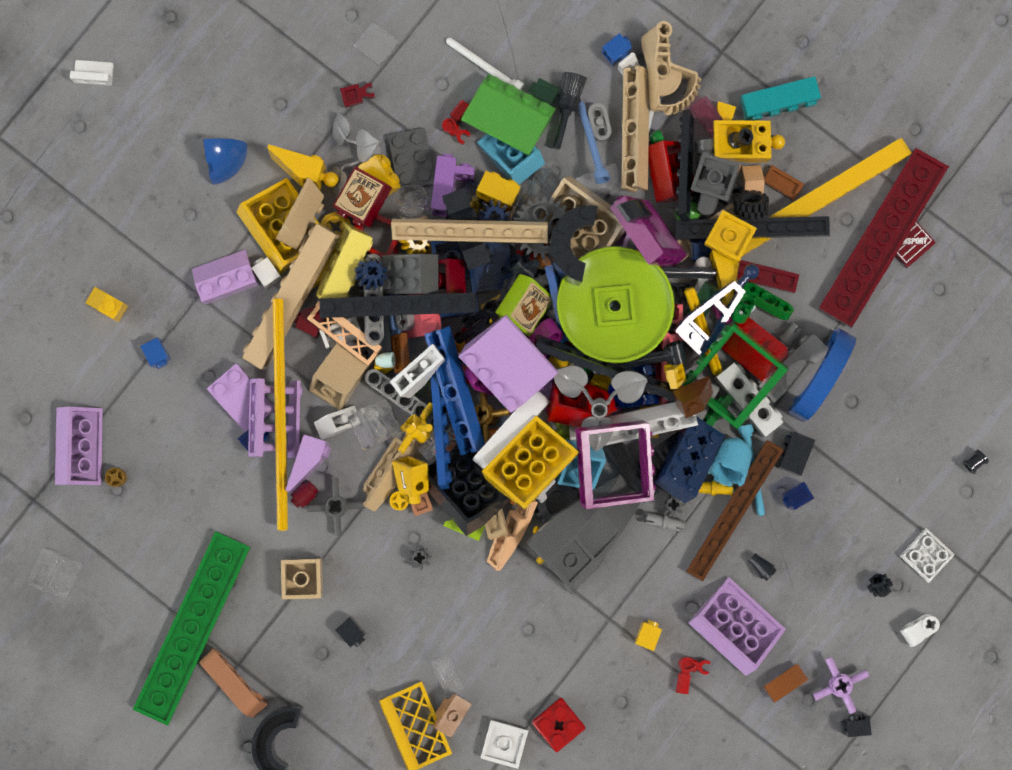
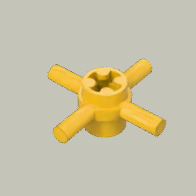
M429 402L419 417L414 414L401 425V430L406 432L407 436L397 449L400 453H405L413 439L422 444L431 436L433 432L432 425L426 424V420L433 411L432 403Z

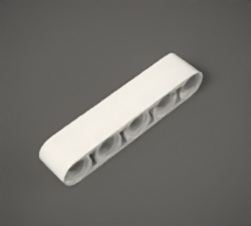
M540 391L534 394L527 402L513 412L472 460L484 469L535 416H538L546 408L550 400Z

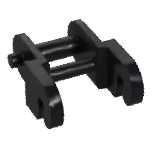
M672 283L671 287H675L677 293L674 303H678L681 299L687 301L684 291L689 287V284L677 285V283ZM679 288H683L684 296L680 297Z

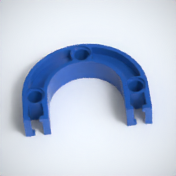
M840 328L832 331V337L825 344L828 351L821 365L804 391L795 396L792 407H789L786 412L802 422L809 420L824 402L854 349L856 337Z

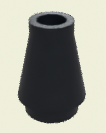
M757 553L748 560L760 578H764L766 581L777 571L774 568V564L760 557Z

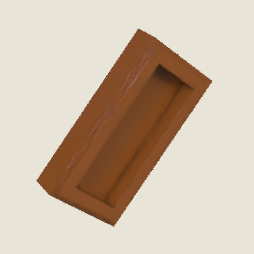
M773 165L770 166L764 176L765 185L792 201L796 199L804 183Z
M407 333L391 336L392 352H394L396 360L395 374H399L410 364Z

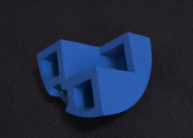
M203 139L206 162L209 166V176L212 184L223 183L236 175L245 162L247 143L235 139Z

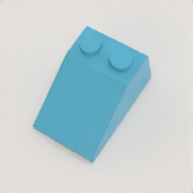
M486 134L477 142L507 179L514 180L518 185L545 164L540 150L534 147L530 155H527L489 134Z

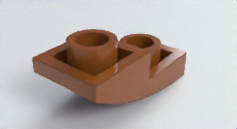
M796 664L763 686V688L775 703L809 679L800 666Z

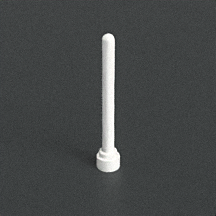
M447 38L446 43L492 76L498 77L519 90L523 89L525 85L523 82L510 79L454 39Z

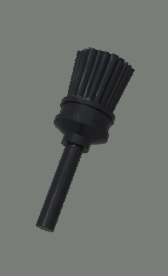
M563 72L561 91L556 105L560 108L561 118L553 146L554 149H561L568 117L571 116L572 112L579 110L580 96L587 81V77L581 74Z

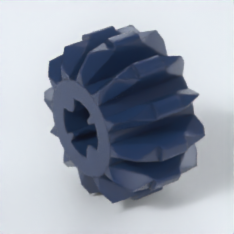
M491 199L489 200L490 207L483 203L482 205L486 210H478L479 213L484 214V216L478 217L479 221H493L492 218H489V214L492 215L491 211L499 214V218L496 221H510L504 218V216L510 215L509 211L503 212L507 205L504 204L499 208L500 200L494 206V202Z
M368 257L364 259V262L359 261L358 267L354 270L357 274L354 277L355 280H360L359 286L366 285V290H369L370 286L373 290H376L378 286L382 287L387 279V275L384 274L387 268H382L383 261L377 263L376 257L372 261Z

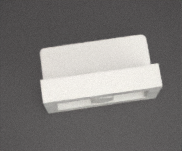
M76 60L75 70L70 71V79L74 83L112 86L114 64L111 62Z

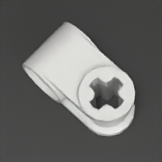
M924 614L903 626L900 632L909 646L914 647L939 629L940 623L936 617ZM927 620L932 621V622L930 623V625H931L930 628L926 626V625H927V622H926Z

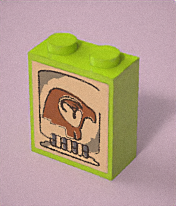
M519 274L495 313L501 318L507 315L524 335L530 337L551 304L552 297L533 278Z

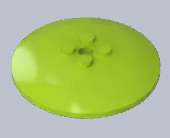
M626 247L600 248L578 259L586 263L582 283L577 286L562 279L557 295L558 319L568 340L583 354L607 363H624L637 360L655 349L666 336L674 315L673 291L664 271L659 266L649 265L639 251ZM612 301L620 304L618 311L610 309L609 304Z

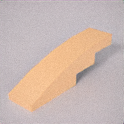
M536 500L525 510L518 504L516 510H509L506 519L509 534L493 540L487 562L496 571H500L521 541L538 502Z

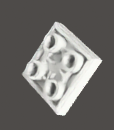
M925 528L901 553L900 557L929 583L955 554Z

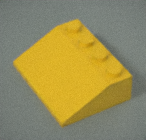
M288 178L240 203L236 212L279 274L289 269L292 261L298 258L301 244H299L297 249H294L276 239L299 195Z
M535 416L482 470L485 479L498 491L525 510L579 454V451L538 416Z

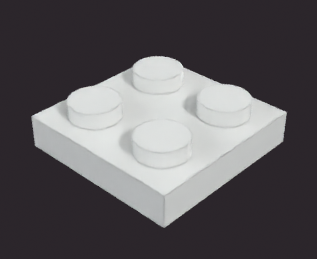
M491 720L480 758L518 769L528 730Z

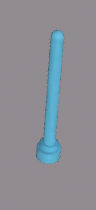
M749 424L740 426L738 434L741 435L744 442L751 448L752 464L755 459L751 441L754 430L753 425ZM761 488L755 496V504L759 516L765 514Z

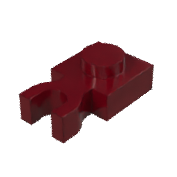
M367 83L362 88H359L358 84L340 88L345 108L363 104V98H376L374 93L368 94L366 92L367 89L373 88L372 83Z

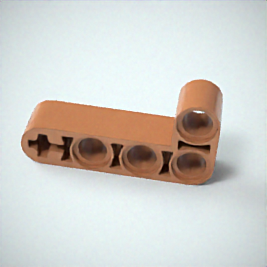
M213 648L199 662L237 708L246 716L255 718L268 705L266 699L251 689L217 649Z

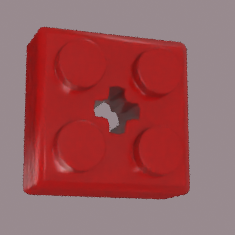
M562 697L532 721V724L556 753L586 729L585 725ZM555 721L564 722L561 730L554 728L556 726Z

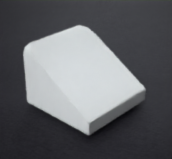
M630 53L618 64V70L622 75L624 68H632V70L636 71L635 66L639 65L636 55Z

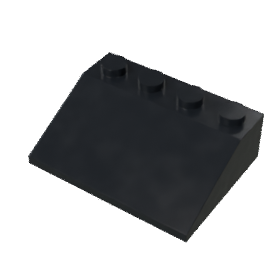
M459 448L450 452L451 462L448 463V471H451L452 482H449V488L441 489L439 487L437 461L428 466V493L460 530L468 536L485 525L511 499L498 491L485 479L482 473L483 469L472 460L477 454L476 452L471 453L470 451L460 455Z

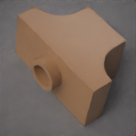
M455 693L449 699L445 697L435 713L437 719L433 727L451 738L472 704Z

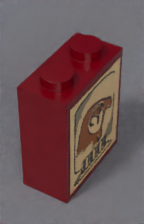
M355 166L332 207L337 209V214L347 219L348 216L353 218L352 223L362 228L365 225L370 228L392 187Z

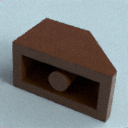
M709 376L673 391L676 406L685 418L704 411L713 394Z

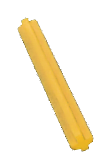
M693 287L686 289L684 293L689 308L692 311L700 305V302ZM702 312L694 319V322L709 336L710 331ZM708 349L705 352L706 356L710 353L711 350ZM716 354L709 362L714 376L723 372L718 355Z

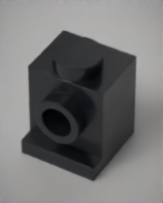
M866 713L862 714V718H860V715H850L848 719L840 721L841 731L847 737L872 735L870 715Z

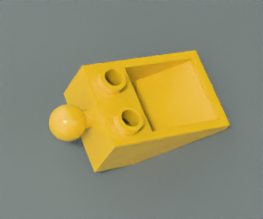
M713 121L714 156L744 163H767L772 158L771 147L779 150L785 145V139L782 135L777 134L771 138V121ZM743 128H748L753 134L752 143L742 145L738 149L732 148L728 143L729 134L739 132Z
M268 144L267 148L271 159L301 187L304 186L307 178L311 179L319 190H321L323 181L328 187L337 185L339 181L337 174L326 171L325 163L321 157L311 155L310 157Z

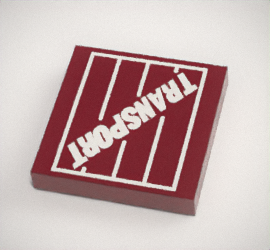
M916 221L897 252L896 257L908 268L936 242Z

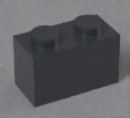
M794 431L790 435L787 434L783 445H785L784 451L776 462L779 463L777 468L796 476H802L815 440Z

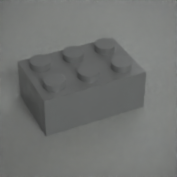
M382 255V268H387L386 273H384L387 275V279L384 281L383 294H438V255Z

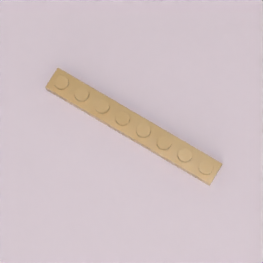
M392 219L391 221L392 240L548 243V222Z

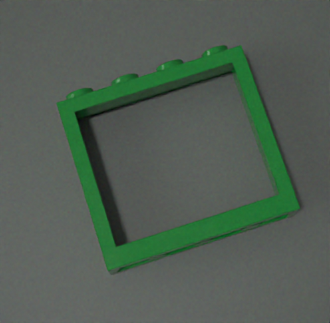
M734 323L731 327L727 325L721 332L723 337L719 342L715 339L708 348L711 350L707 356L703 354L696 362L698 365L696 370H690L686 374L687 381L683 385L686 386L693 383L735 332L778 367L737 417L711 396L707 405L738 429L788 371L789 367Z

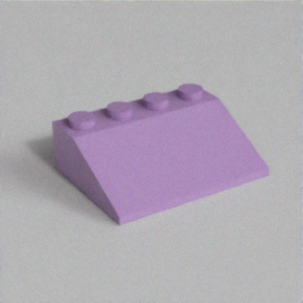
M504 315L467 343L458 356L511 413L527 402L558 374L556 368L507 315Z
M730 577L720 585L689 621V624L745 676L759 667L786 630Z

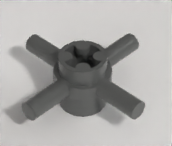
M335 477L331 478L332 496L324 504H308L307 512L325 511L333 518L334 536L342 535L341 517L346 514L347 510L365 509L363 505L365 501L347 502L345 498L339 496V479ZM335 501L341 504L339 512L331 509V505H334Z

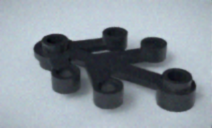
M490 300L484 305L483 310L475 315L463 316L461 323L469 329L464 332L456 331L453 334L454 341L457 344H461L472 335L471 340H473L488 328L487 324L490 319L492 320L490 326L497 322L499 316L495 312L500 303L497 300ZM481 319L478 324L471 327L476 321ZM459 358V361H460L465 367H468V366Z

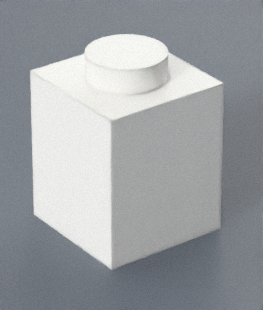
M262 257L254 262L255 266L252 267V270L266 289L282 279L268 257L265 259Z

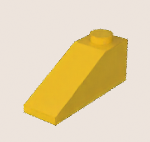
M712 250L709 256L712 267L716 268L715 277L720 290L729 282H736L739 262L737 263ZM733 289L722 297L725 307H727L733 297Z

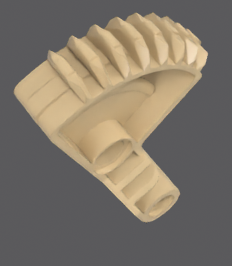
M661 21L642 36L641 46L647 64L650 110L653 112H663L665 116H670L679 111L681 112L694 101V97L698 94L697 90L701 87L698 83L702 79L698 77L697 72L671 62L669 36L672 34V26L666 21ZM682 78L688 81L686 92L678 103L670 105L660 104V96H667L675 92Z

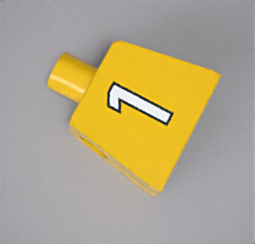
M410 456L392 461L399 492L408 495L410 504L420 503V494L426 493L429 490L427 463Z

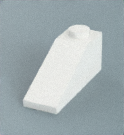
M432 344L394 377L390 383L401 397L411 398L427 383L445 358L436 346Z

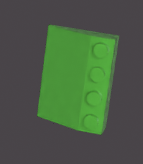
M488 74L461 120L530 155L548 127L556 108L500 80L498 77Z

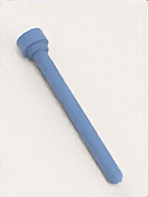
M581 101L579 103V113L596 168L594 179L597 184H603L610 180L608 170L602 165L584 102Z

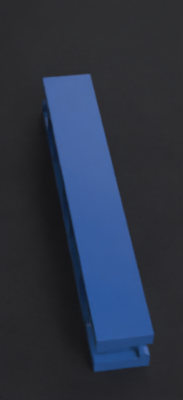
M449 326L426 333L424 335L428 347L434 344L445 358L435 372L460 455L470 451L471 453L477 452L485 445V441L464 371L459 361L451 328Z

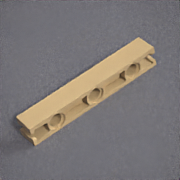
M640 65L635 66L636 71L632 70V68L623 69L621 189L631 193L637 192V189L642 191L648 190L649 88L647 69Z

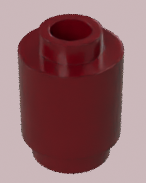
M308 480L290 494L292 496L290 501L297 508L300 506L304 508L317 496L316 494L319 490Z

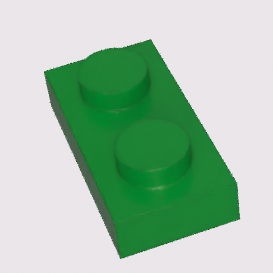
M728 394L725 397L721 396L717 401L727 409L734 398ZM715 410L713 412L709 411L703 420L710 426H713L721 415Z

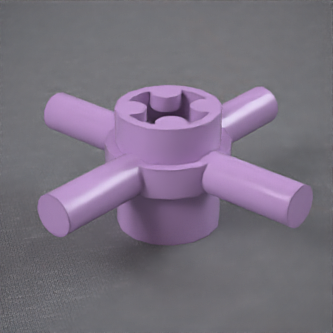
M833 657L825 659L832 677L829 680L828 687L813 693L814 699L817 701L825 696L834 694L837 697L843 698L849 714L856 712L857 710L849 694L853 689L854 683L869 677L868 672L864 670L849 677L846 674L839 673ZM842 678L846 686L844 689L842 688L837 691L838 681Z

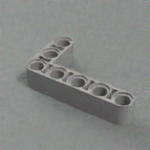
M376 369L369 370L366 373L365 380L370 387L411 416L416 415L418 407L427 406L414 395L411 397L409 405H401L400 400L402 397L396 389L391 395L385 393V387L392 385L390 378ZM372 374L379 375V381L375 384L369 381V377ZM433 411L427 418L426 424H431L433 420ZM444 411V414H447V418H448V422H449V421H450V418H449L448 412H445V411Z

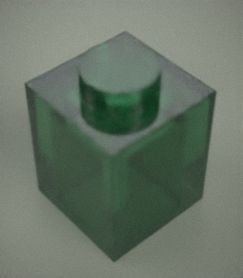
M539 78L537 83H532L529 92H531L533 97L552 106L559 93V88Z

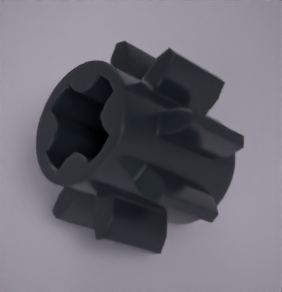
M875 574L869 579L871 584L867 587L874 597H885L892 592L890 587L893 586V583L886 574Z

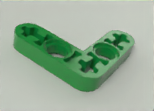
M746 283L743 287L745 293L732 312L731 318L737 323H745L754 305L781 320H788L794 309L788 302L756 284Z

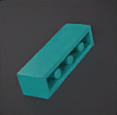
M816 76L743 94L740 98V103L745 121H759L763 116L775 117L780 115L782 111L787 110L790 113L799 110L798 107H814L821 99V94Z

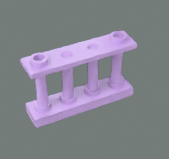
M261 378L250 380L248 457H263L264 451L276 452L275 444H266L263 441V434L265 432H275V424L264 423L265 412L275 413V405H266L264 403V395L266 393L274 394V386L266 385L265 379ZM298 380L289 382V387L285 386V394H289V406H286V413H289V424L286 425V433H288L286 452H288V458H296L301 445L299 443L302 386L300 385L301 381Z

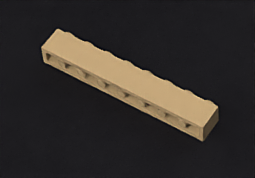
M316 223L309 230L308 240L301 245L298 258L292 261L288 276L282 279L279 292L275 293L272 297V304L269 310L267 309L262 315L263 321L260 326L255 328L252 334L254 336L253 339L247 343L243 350L244 355L242 358L260 369H267L274 358L273 299H283L285 338L341 237L322 224Z

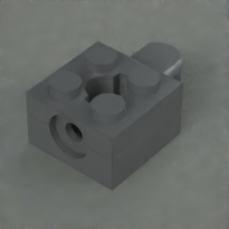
M702 153L691 186L692 191L701 194L697 204V209L700 213L711 215L715 212L718 200L729 202L741 167L739 163Z

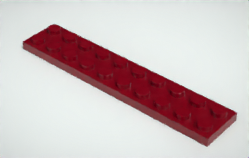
M915 148L818 308L820 311L850 328L853 327L949 168L948 165Z

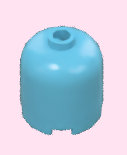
M739 438L724 439L708 474L715 476L714 481L722 485L731 487L732 484H739V486H742L745 483L752 460L750 446Z

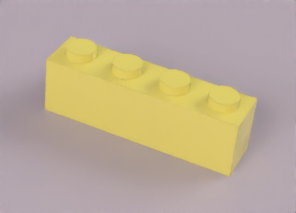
M343 221L341 228L344 229V232L337 243L336 253H333L329 258L328 267L330 269L329 271L326 270L323 274L316 293L318 298L348 297L350 287L356 282L354 270L358 267L359 261L364 262L366 252L372 247L373 238L369 234Z

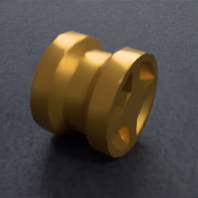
M111 468L105 474V481L109 486L121 487L127 481V474L123 469Z

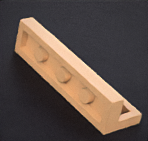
M318 301L315 305L316 308L307 319L369 366L382 347L380 345H369L365 340V334L344 317L332 318L335 321H329V318H327V322L318 323L313 319L320 310ZM339 323L342 327V334L334 335L331 333L330 324ZM354 335L357 337L358 346L349 347L346 344L345 336ZM359 340H361L366 345H360ZM361 347H370L374 350V353L368 360L361 356Z

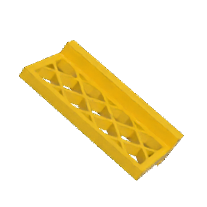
M422 681L378 700L407 770H418L452 754L442 732L437 730L435 738L425 734L428 724L434 725L437 716ZM420 687L422 692L420 702L409 698L412 690ZM398 696L405 698L402 710L394 707L391 699ZM408 700L418 703L414 715L404 711ZM421 705L428 707L430 711L427 720L417 716ZM403 713L413 717L409 728L401 724L400 720ZM416 718L426 722L422 733L412 729ZM411 731L421 735L417 746L409 743L408 737ZM424 736L434 740L430 751L420 748ZM436 741L444 744L446 752L440 755L432 752ZM418 749L429 753L426 761L418 764L416 759Z

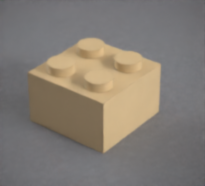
M322 559L281 560L282 599L323 598Z

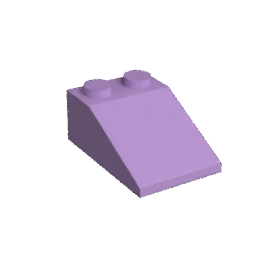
M235 364L211 384L207 390L246 433H249L251 378L240 365ZM264 395V403L266 405H273ZM265 412L264 419L268 417L271 413Z
M303 435L286 491L293 492L324 462L325 458H329L331 452L330 443Z

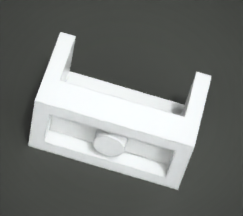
M356 317L347 319L361 331ZM339 323L330 326L331 333L334 335L342 334V327ZM319 330L326 349H333L337 341L324 331ZM354 335L345 336L346 343L357 340V337Z

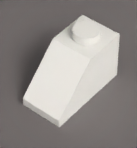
M355 405L328 414L314 422L321 440L337 435L362 423Z

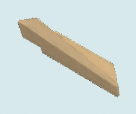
M406 433L402 441L397 437L393 439L364 483L363 491L367 493L366 501L363 503L365 507L375 512L397 486L392 461L406 456L419 460L434 442L432 437H429L422 444L413 439L404 454L400 453L397 449L407 436Z

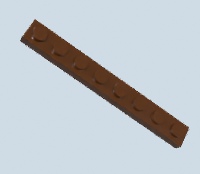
M766 440L748 470L745 483L742 486L738 485L686 572L702 582L704 581L784 451L782 448Z

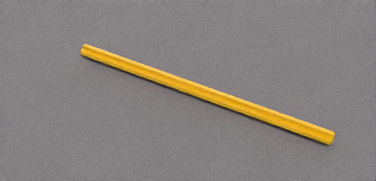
M275 298L273 299L277 530L286 531L288 529V503L286 491L283 299Z

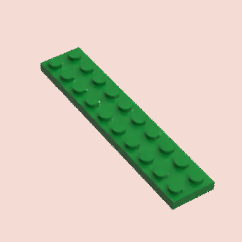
M215 531L132 710L167 726L170 724L251 549L250 546Z

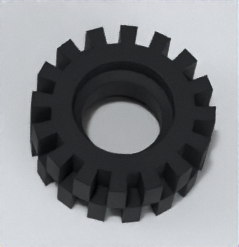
M745 190V192L740 191V193H736L733 211L738 217H744V219L751 218V220L756 218L758 220L760 217L764 218L768 214L769 197L761 191L755 192V190H752V192Z

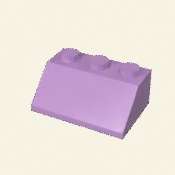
M246 249L192 269L195 286L201 302L205 305L259 285Z

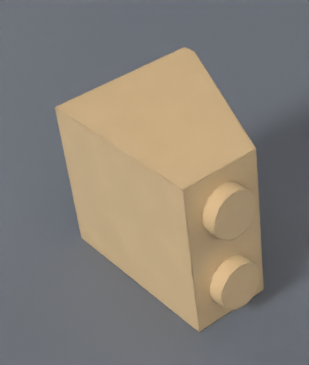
M337 342L313 375L309 392L340 411L348 402L369 366Z

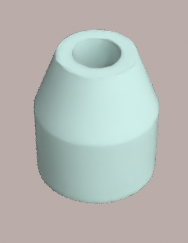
M394 352L382 353L376 356V365L382 368L395 367Z

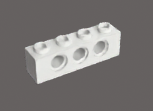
M733 363L714 379L727 395L729 394L734 398L733 402L742 411L748 404L745 399L746 395L751 394L755 396L758 392V386L752 379H747L744 375L746 372L741 365ZM735 379H739L742 382L741 389H736L733 386ZM767 397L760 402L747 418L763 438L783 423L781 413L777 409L773 410L769 405L770 400ZM759 409H764L767 412L765 419L759 418Z

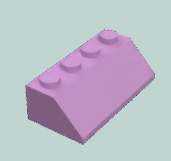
M57 408L55 485H101L103 408Z

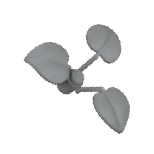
M337 113L335 117L333 138L338 145H344L346 141L356 144L359 160L344 165L341 169L339 167L333 168L332 172L336 173L339 178L337 185L331 187L336 199L349 178L345 169L361 162H367L374 155H381L379 145L381 140L374 137L368 130L361 129L357 134L356 141L349 138L351 125L347 117L342 113Z
M570 365L556 369L558 374L554 376L558 389L565 396L575 398L582 390L589 403L592 404L591 411L593 416L587 417L581 427L613 424L609 417H604L608 411L607 405L610 404L613 397L617 394L622 402L633 403L641 397L647 383V378L638 372H620L614 376L611 382L615 391L605 401L602 398L595 400L591 398L588 391L584 388L588 382V376L585 370L580 367ZM613 432L589 434L590 446L594 451L600 450L608 443Z

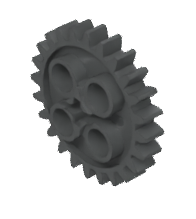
M545 196L541 202L535 197V203L528 200V207L523 204L521 205L523 212L517 211L516 213L519 218H513V221L546 222L552 213L554 216L548 223L549 237L553 229L552 223L559 220L565 214L567 206L565 205L561 208L560 200L554 204L553 197L549 202L546 201ZM537 211H544L546 217L544 219H537L535 213ZM522 243L523 245L520 248L521 251L528 249L527 256L533 252L534 259L537 258L538 254L541 255L542 260H544L545 255H548V246L542 243Z

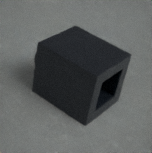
M352 616L335 630L350 648L353 645L358 647L365 641L363 636L366 632Z

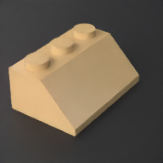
M307 178L276 237L277 240L294 249H297L299 244L302 245L308 237L305 234L307 229H311L316 222V219L313 218L315 213L320 214L324 206L321 203L324 195L311 179Z

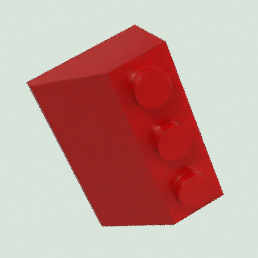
M661 141L648 146V162L656 202L669 203L679 199L676 194V187L679 186L677 169H680L678 152L681 151L679 141Z
M748 317L745 323L735 322L737 326L780 361L783 362L789 356L788 348L750 317ZM735 332L721 348L762 383L778 368Z

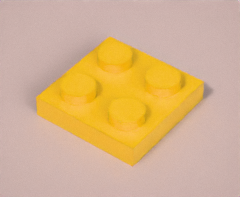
M722 210L704 245L738 263L757 228Z

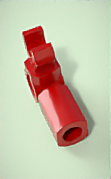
M461 100L450 113L451 117L446 118L442 123V130L452 137L455 136L461 145L465 143L461 140V135L471 136L467 130H461L460 126L456 124L461 122V118L469 106L464 100Z
M689 657L680 658L678 666L681 672L678 673L676 693L689 694L690 672L698 670L699 673L708 675L709 672L704 671L702 666L711 662L708 660L698 662L697 659Z

